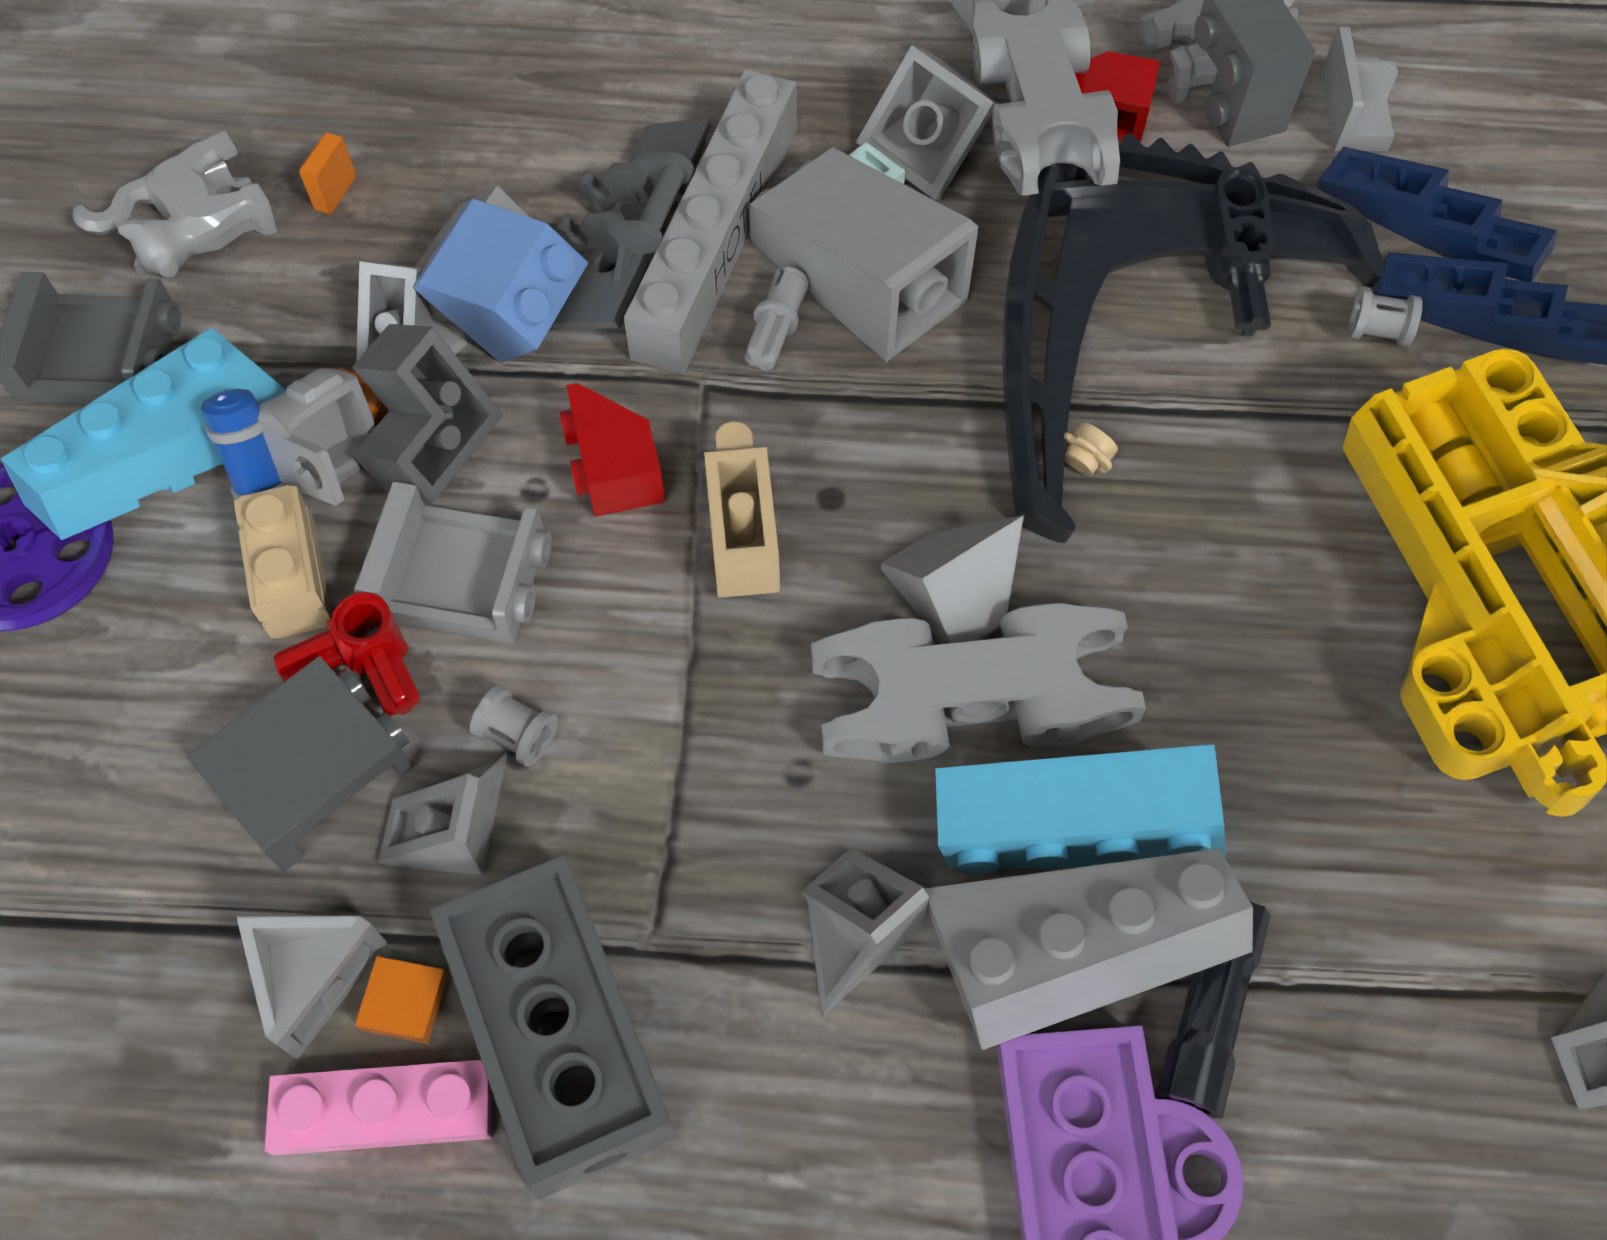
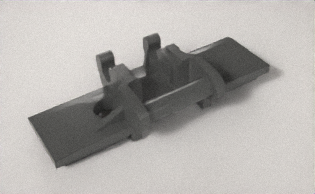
M708 118L645 126L627 163H612L602 180V184L596 179L593 172L589 170L583 171L577 183V188L592 205L595 213H587L579 229L574 225L571 218L561 216L554 230L589 263L551 326L553 330L604 329L622 326L624 316L654 257L653 252L657 251L663 236L660 231L671 206L676 202H681L686 191V184L691 179L694 167L706 143V136L711 128ZM616 263L613 270L605 272L612 264Z

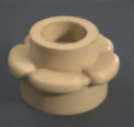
M1080 422L1072 433H1064L1063 437L1066 439L1065 462L1071 468L1088 477H1091L1095 471L1106 473L1111 470V459L1117 453L1118 447L1106 433L1086 422Z

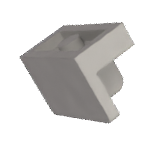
M1339 26L1320 72L1334 151H1340L1343 146L1362 151H1388L1394 139V131L1387 98L1398 75L1397 65L1393 61H1379V57H1356L1350 27Z

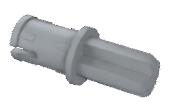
M788 266L784 267L783 271L779 268L774 273L766 299L759 303L754 311V320L757 325L744 356L748 365L759 367L762 371H769L774 368L786 336L792 335L796 331L799 324L798 309L809 287V280L802 271Z

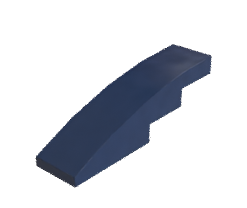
M1343 146L1318 180V189L1353 205L1366 219L1420 246L1450 258L1508 263L1507 277L1520 281L1533 282L1555 247L1557 230L1502 218V199L1449 188V169Z
M1388 253L1384 265V274L1380 278L1375 295L1404 300L1410 295L1422 297L1423 304L1420 320L1497 345L1549 357L1607 365V305L1566 301L1568 285L1508 280V263Z

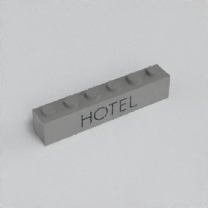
M745 69L662 238L659 248L624 316L631 361L684 376L750 233L749 204L762 191L771 187L796 133L797 82Z

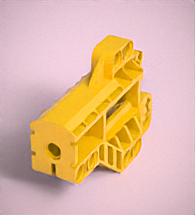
M1499 349L1464 361L1461 369L1454 371L1452 366L1404 383L1402 390L1394 393L1391 388L1373 395L1351 417L1342 449L1428 599L1408 670L1401 684L1400 697L1432 760L1441 772L1460 780L1479 778L1511 766L1528 798L1535 797L1541 805L1548 808L1545 812L1546 814L1564 817L1574 815L1582 810L1607 782V759L1594 738L1607 734V636L1598 621L1602 620L1607 627V445L1584 441L1535 363L1527 355L1517 350ZM1517 546L1525 549L1601 675L1569 687L1492 558L1493 555ZM1570 575H1575L1588 596L1587 599L1584 600ZM1435 675L1441 677L1450 685L1451 691H1435L1428 687L1423 681L1422 676ZM1463 731L1473 734L1481 741L1484 750L1472 751L1464 748L1455 739L1454 732ZM1556 773L1561 778L1572 776L1576 780L1577 785L1573 787L1569 782L1557 784L1553 777Z

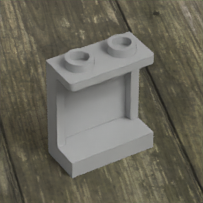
M393 482L354 590L356 593L368 592L382 597L388 604L397 624L514 644L520 623H528L532 617L536 597L535 587L532 584L537 568L544 569L548 563L551 553L552 536L550 532L544 529L539 508L525 506L521 520L518 521L429 506L424 504L417 485Z

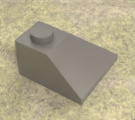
M911 45L856 143L861 146L868 142L905 170V179L932 199L939 201L992 115L994 104L998 103L982 86H978L976 81L936 54Z

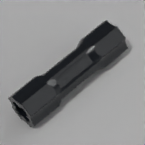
M1251 901L1250 903L1253 906V950L1251 953L1193 973L1178 1034L1169 1045L1156 1095L1158 1099L1174 1100L1193 1106L1210 1118L1223 1119L1235 1069L1233 1050L1251 974L1260 964L1271 917L1265 906Z

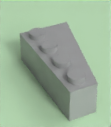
M1220 848L925 888L929 896L928 908L936 936L982 1050L1251 953L1253 950V906Z

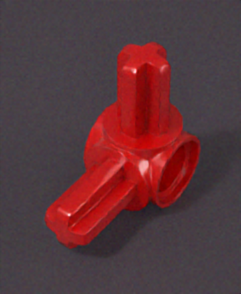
M359 592L349 595L340 601L333 612V616L326 619L329 627L328 630L279 651L274 656V665L283 682L319 656L331 669L346 663L350 671L367 675L383 712L385 711L389 716L408 714L420 702V693L403 660L408 652V645L388 604L382 597L374 593ZM374 626L379 627L371 636L357 638L365 629Z

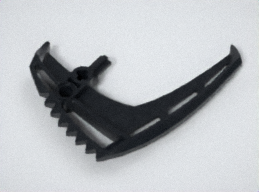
M1127 133L1119 144V167L1177 177L1197 183L1118 179L1117 184L1100 186L1095 184L1093 180L1075 181L1077 166L1074 164L1056 163L1044 167L1038 175L1039 194L1029 196L1020 219L1010 259L1003 320L1002 366L1008 457L1016 516L1024 515L1023 524L1030 531L1057 543H1066L1076 528L1074 521L1062 507L1066 439L1063 436L1068 428L1072 388L1082 339L1093 303L1107 274L1156 258L1177 255H1205L1210 277L1216 284L1230 292L1236 330H1241L1244 336H1252L1257 330H1267L1271 326L1264 283L1271 275L1269 256L1343 264L1366 287H1374L1383 276L1384 265L1372 224L1353 205L1283 174L1263 178L1253 162L1233 167L1222 151L1210 158H1205L1193 144H1188L1179 152H1175L1163 138H1158L1152 145L1145 147L1131 133ZM1068 215L1056 275L1052 282L1037 271L1047 217ZM1033 300L1043 304L1050 310L1044 381L1042 384L1030 376ZM1031 408L1038 411L1042 421L1044 488L1039 484Z

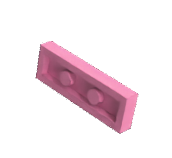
M482 1060L270 1076L264 1151L272 1156L492 1139L493 1092Z

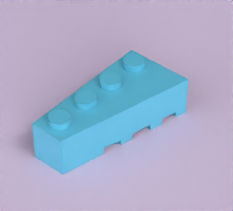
M211 327L0 459L23 504L55 535L63 540L139 508L140 498L160 490L171 489L173 493L190 487L196 484L193 476L222 465L223 462L217 448L205 430L206 421L200 409L204 400L221 391L240 388L249 390L254 395L258 404H261L269 399L273 400L287 390Z
M1215 744L935 768L938 847L949 868H958L963 873L987 874L995 872L999 868H1079L1219 848L1226 859L1224 819Z

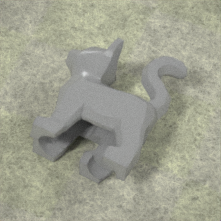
M1182 0L1165 9L1141 16L1139 20L1137 34L1146 52L1170 46L1173 40L1182 41L1186 44V46L1181 45L1172 50L1170 54L1174 65L1175 77L1166 82V89L1174 104L1185 101L1190 88L1213 84L1216 77L1217 68L1206 50L1199 47L1195 37V21L1200 16L1204 0ZM1283 0L1287 8H1290L1295 0ZM1297 7L1288 9L1296 20L1298 17Z
M226 131L214 134L208 139L193 144L179 155L156 165L146 176L120 187L113 197L111 206L105 211L93 212L88 206L80 202L75 204L72 215L76 225L90 234L106 235L118 231L119 234L131 242L136 255L133 264L138 274L152 272L161 274L164 277H174L192 256L219 250L243 233L256 230L263 235H271L278 232L269 201L259 184H252L249 177L232 178L224 160L238 155ZM146 203L154 204L167 220H129L134 206Z

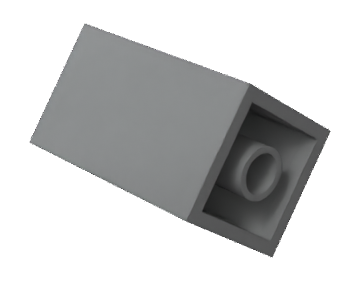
M834 147L816 159L803 163L794 174L775 187L762 191L749 204L751 243L782 270H784V267L789 266L802 271L809 280L807 293L885 362L889 361L968 301L979 226L971 219Z

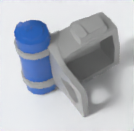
M334 368L316 370L289 385L287 391L261 404H258L254 395L249 390L238 388L214 394L204 400L200 408L206 421L205 430L207 435L215 444L232 485L230 491L234 500L241 496L289 485L297 486L301 494H307L337 506L345 500L339 483L363 468L353 454L375 429L371 410L357 377L346 371Z

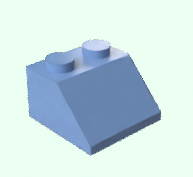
M471 199L464 205L412 288L497 361L502 363L539 348L589 262L547 223L476 199Z

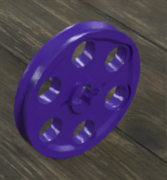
M3 463L0 464V489L6 487L15 488ZM16 492L14 498L9 503L0 506V632L26 629L50 621L73 608L92 591L104 574L113 551L114 531L111 520L61 540L23 504L18 492ZM19 538L16 543L17 548L8 551L11 546L10 541ZM83 540L90 542L88 552L80 559L71 562L59 560L60 552L69 543ZM31 582L42 584L39 595L33 601L22 605L10 603L13 592L19 586Z

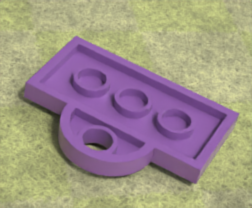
M1143 1026L1028 1034L997 1045L1022 1240H1221L1227 1234L1238 1216L1243 1199V1173L1237 1152L1222 1128L1202 1111L1182 1102L1155 1099ZM1203 1155L1212 1160L1220 1172L1221 1184L1215 1196L1203 1197L1197 1195L1187 1186L1183 1178V1164L1188 1156Z

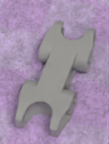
M972 0L974 44L972 69L978 86L1005 84L1010 102L994 104L992 113L993 137L1000 167L1010 179L1016 191L1022 196L1039 194L1038 175L1044 167L1056 163L1074 164L1085 169L1097 185L1117 184L1120 166L1117 136L1118 111L1113 97L1108 90L1081 93L1075 74L1087 73L1090 65L1089 32L1079 7L1072 0H1045V7L1040 12L1030 15H1011L1001 11L993 0Z
M1055 603L1028 606L1009 612L1000 621L1003 638L933 645L929 623L920 619L907 618L874 621L859 628L831 635L811 643L813 674L822 675L825 678L859 681L870 689L874 696V701L868 708L850 715L836 717L831 722L821 725L823 755L873 760L884 763L923 760L938 756L948 750L950 743L947 727L1018 720L1022 743L1032 747L1077 744L1089 738L1141 721L1146 710L1143 692L1135 691L1129 687L1097 685L1083 674L1076 661L1078 658L1108 650L1112 646L1122 643L1124 632L1128 629L1125 613L1109 608Z

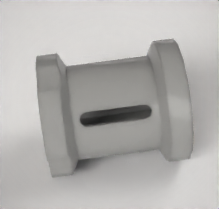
M1361 286L1355 296L1348 322L1349 338L1359 339L1363 334L1394 339L1398 346L1408 348L1411 346L1419 327L1422 314V297L1410 295L1406 300L1375 295L1371 288Z
M496 685L485 694L474 711L469 732L482 741L490 738L516 753L517 762L530 767L549 748L558 727V717L550 711L544 710L541 713L534 711L513 699L512 692L507 688Z

